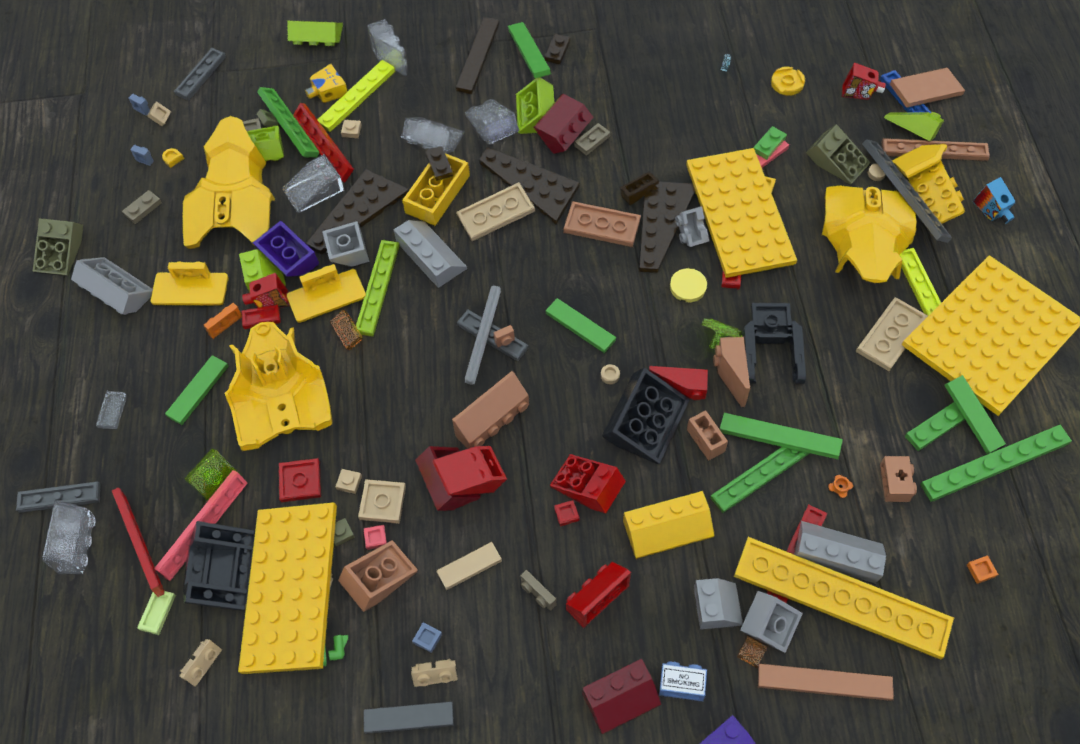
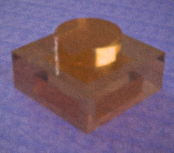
M748 636L737 657L757 668L767 646Z

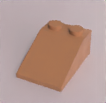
M744 337L720 338L719 345L715 347L716 355L713 356L714 366H717L719 376L740 406L745 407L750 391Z
M391 540L346 565L338 581L364 612L385 599L417 573L418 570L394 541Z

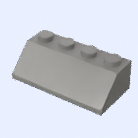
M408 220L394 229L396 242H399L400 247L438 288L467 269V266L426 222Z
M105 257L76 260L71 278L79 287L85 288L91 295L98 297L106 305L113 307L118 313L124 315L137 312L151 298L153 291L151 287Z
M801 521L794 555L844 575L875 584L883 576L886 560L883 544Z

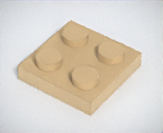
M365 479L358 515L359 520L400 523L406 484Z

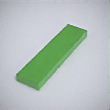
M558 298L546 310L548 316L603 353L616 341L615 336Z
M212 355L165 415L183 425L229 367L228 364Z
M963 375L944 385L986 454L1006 444Z

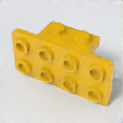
M942 161L908 178L911 186L941 224L965 212L961 203L964 198L960 190L956 192L955 188L958 185L954 177L949 178Z
M169 262L168 270L170 273L156 274L151 296V303L153 305L224 304L228 275L227 273H210L206 263Z
M334 264L300 276L303 287L287 293L288 301L298 323L363 300L366 296L356 270L351 269L338 274Z

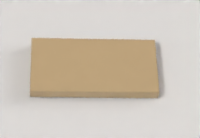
M518 182L456 213L471 241H474L535 212V208Z
M895 297L859 345L856 352L890 371L906 349L901 345L903 341L928 315Z

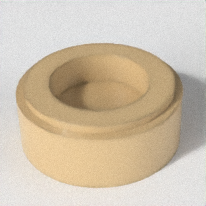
M877 163L872 164L868 170L869 178L874 181H881L886 176Z
M611 364L604 366L601 370L602 381L606 384L618 382L620 378L619 368Z

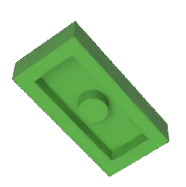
M772 126L754 146L756 154L768 160L786 139L787 134Z

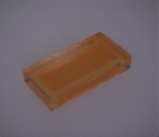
M342 310L330 321L346 349L351 350L363 339L347 311Z

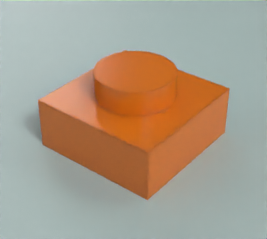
M988 556L967 564L977 584L998 576Z

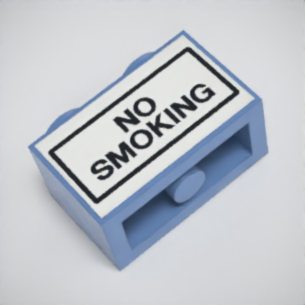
M677 662L662 664L659 695L703 701L707 669H702L699 665L680 666Z

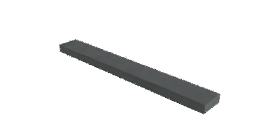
M865 140L862 145L935 239L948 243L952 236L878 142Z

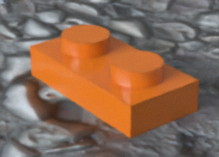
M232 303L215 317L209 319L204 324L208 335L214 339L239 320L242 315L239 308Z

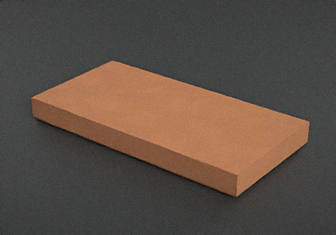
M948 68L893 79L890 82L891 87L906 107L960 96L965 92Z
M572 201L564 226V233L633 247L641 215Z

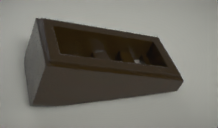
M649 171L621 186V196L631 206L659 184V180Z

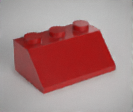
M611 562L608 566L606 564L598 570V575L594 579L589 578L582 585L583 589L578 593H572L567 598L566 610L583 628L587 626L629 587L631 572L628 569L614 562Z

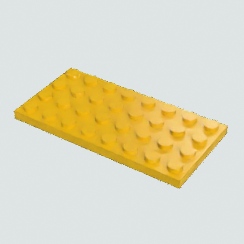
M754 148L687 160L686 165L726 278L795 265L797 263L796 255Z
M334 502L258 510L239 673L252 674L323 669L337 505Z

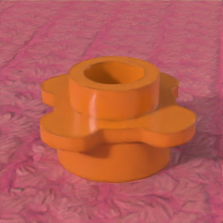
M836 475L834 482L830 483L828 488L830 491L836 492L840 498H845L848 490L853 488V484L846 477Z

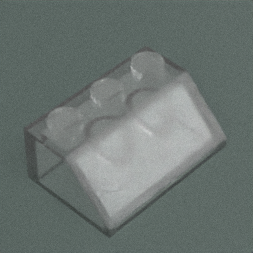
M408 117L405 119L401 138L407 139V143L422 144V148L425 149L442 146L447 154L454 152L464 135V131L422 117Z
M62 501L54 502L42 560L58 574H83L84 567L88 562L87 550L92 541L91 530L95 526L94 515L87 508Z

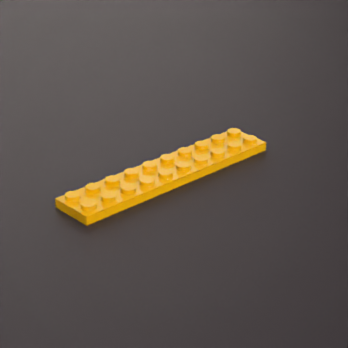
M747 538L734 577L940 660L944 658L953 617L753 538Z

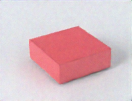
M384 525L364 528L367 550L379 548L387 543Z

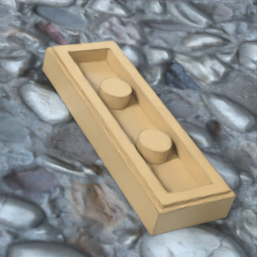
M490 542L436 571L445 589L448 590L502 562V559L494 544Z

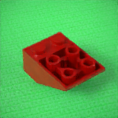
M475 446L432 461L448 496L494 493L507 480L491 446Z
M570 454L550 484V487L590 509L606 514L626 481L617 467Z

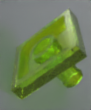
M704 318L701 324L715 331L709 345L711 349L715 348L716 343L719 345L720 338H725L728 335L731 337H742L743 330L711 318Z
M212 448L185 477V480L208 501L232 470L238 471L217 450Z

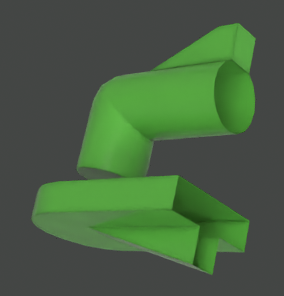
M348 635L333 637L334 650L328 651L330 661L339 660L344 657V648ZM324 649L323 666H326V649Z

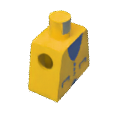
M332 64L310 77L312 87L305 90L309 99L318 96L323 103L341 98L347 93L346 83Z

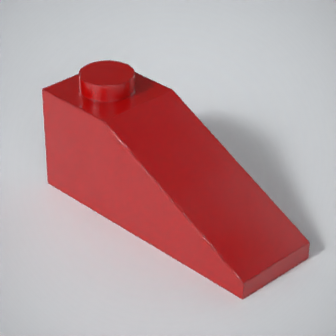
M649 366L650 372L687 398L693 400L706 399L708 370Z

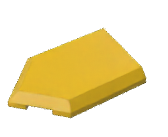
M922 145L892 160V162L905 177L910 178L939 163L943 152L947 149V145Z

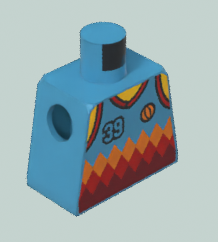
M1001 177L986 184L973 200V203L991 221L1000 217L1006 224L1015 218L1009 210L1015 204V199Z

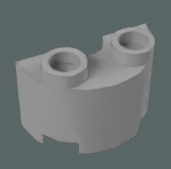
M702 206L681 212L675 217L676 224L681 232L679 239L682 244L686 243L689 247L709 241L708 232L703 222L705 218Z

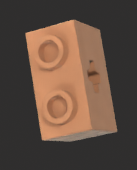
M706 410L689 419L687 431L708 461L726 451L728 441Z
M885 456L880 464L885 502H910L917 492V486L913 482L914 466L910 464L909 456Z

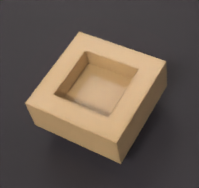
M156 101L147 117L163 126L171 111Z
M344 120L341 130L342 137L359 138L362 126L361 121Z
M342 469L335 487L337 490L356 494L362 475L358 472Z

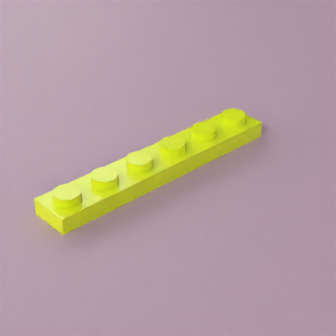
M381 60L317 119L322 127L331 132L395 72V67Z

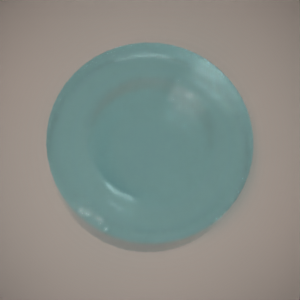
M724 55L722 71L729 70L731 55Z

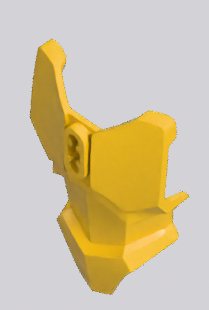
M230 116L219 122L212 136L204 145L206 161L209 167L206 178H201L194 191L185 195L183 200V240L187 249L200 247L202 239L213 228L233 227L250 240L252 244L269 230L270 203L275 201V198L269 188L262 184V169L265 167L266 161L250 139L243 121Z
M847 186L827 187L824 197L825 220L822 235L829 239L837 251L839 264L835 273H839L843 269L844 264L849 260L863 280L882 283L887 282L890 275L895 279H899L902 265L900 254L909 244H912L917 222L914 210L899 191H880L876 187H868L866 190Z
M261 322L250 329L242 353L233 344L229 345L235 354L237 370L229 385V389L225 392V396L232 412L237 441L242 451L258 449L281 433L290 434L295 429L319 431L332 425L331 408L321 369L318 365H314L312 361L297 352L294 327L290 328L289 333L286 335L274 322Z

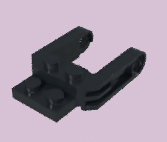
M752 303V321L744 327L742 333L749 383L756 384L755 342L758 344H785L788 342L790 343L793 384H805L806 369L802 326L796 321L791 320L790 303Z

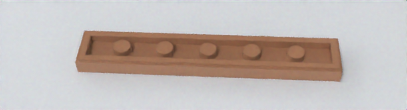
M905 139L882 140V149L888 156L900 157L922 145L944 144L947 145V149L943 152L942 159L988 161L990 157L988 143Z
M766 664L758 665V688L893 700V677Z

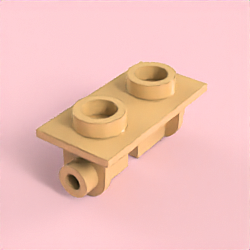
M211 640L201 641L200 646L193 654L196 658L194 660L189 659L184 668L180 670L182 673L179 676L196 687L222 649Z
M455 660L436 661V668H432L431 662L416 664L415 667H412L411 675L414 687L458 680Z

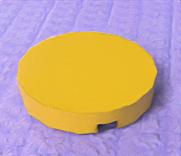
M792 67L777 69L771 79L773 89L783 95L799 93L805 83V77L798 69L797 71L793 70Z

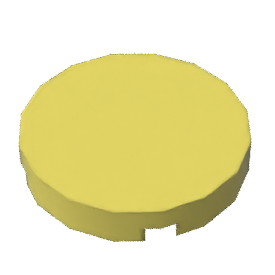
M681 269L674 273L671 278L670 290L675 298L680 301L681 299L689 303L698 301L706 292V278L695 269Z

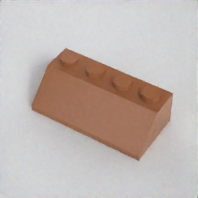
M513 371L452 419L455 436L467 449L482 446L485 440L490 436H495L503 425L509 424L515 415L527 409L529 396Z

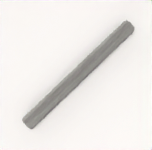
M492 286L489 292L465 376V383L473 385L476 381L501 293L499 286Z

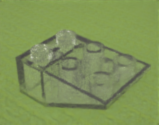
M386 19L368 24L367 28L371 47L377 60L389 63L395 67L397 72L406 76V68H408L404 58L406 53L403 46L400 47L398 36H394L392 25H388Z
M494 99L487 100L480 106H473L469 111L465 112V115L481 138L488 144H492L519 131L514 112Z

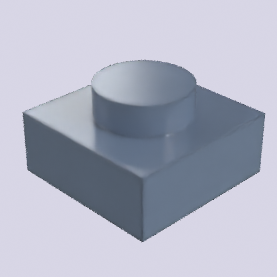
M135 94L129 97L134 110L145 116L150 112L147 105L148 102L143 97H138Z
M134 145L130 149L136 161L149 166L154 162L147 148Z
M423 622L412 642L432 653L442 636V632Z

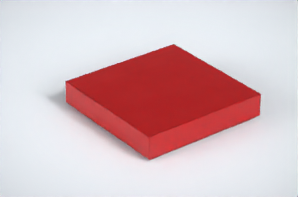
M318 458L279 463V500L281 502L321 497L320 461Z

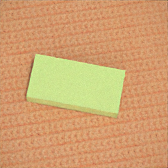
M165 591L164 595L157 597L153 592L137 628L141 631L159 635L176 595Z

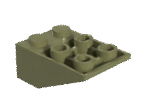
M837 124L825 131L806 152L817 166L850 185L871 163Z
M39 218L33 272L68 275L81 245L83 225L70 221Z

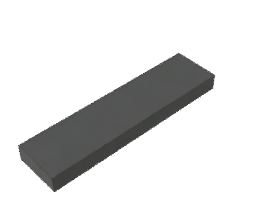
M211 48L175 89V95L189 101L226 58L225 53Z
M467 310L457 321V326L477 337L482 317ZM491 324L486 343L518 362L528 350V345L515 337V340L509 345L497 347L493 332L500 330V328Z
M97 481L20 491L17 495L16 511L22 513L99 503L101 484Z
M452 702L364 709L365 734L454 726Z

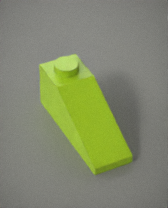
M890 112L884 117L928 141L935 138L944 122L940 118L941 116L935 112Z

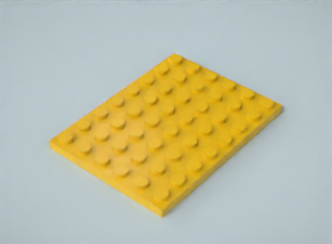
M989 255L901 345L950 381L963 375L979 402L999 416L1080 327V317Z

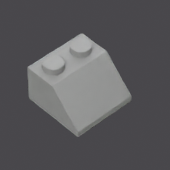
M357 221L322 231L330 262L352 267L369 262L363 235Z
M718 578L696 580L694 594L700 629L743 625L736 583Z
M758 591L741 627V631L786 653L803 613L774 596Z

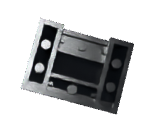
M200 521L196 522L187 555L183 582L184 603L246 611L255 530Z

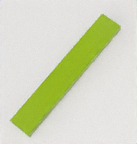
M381 240L366 290V296L364 297L354 330L355 334L374 336L399 250V242Z

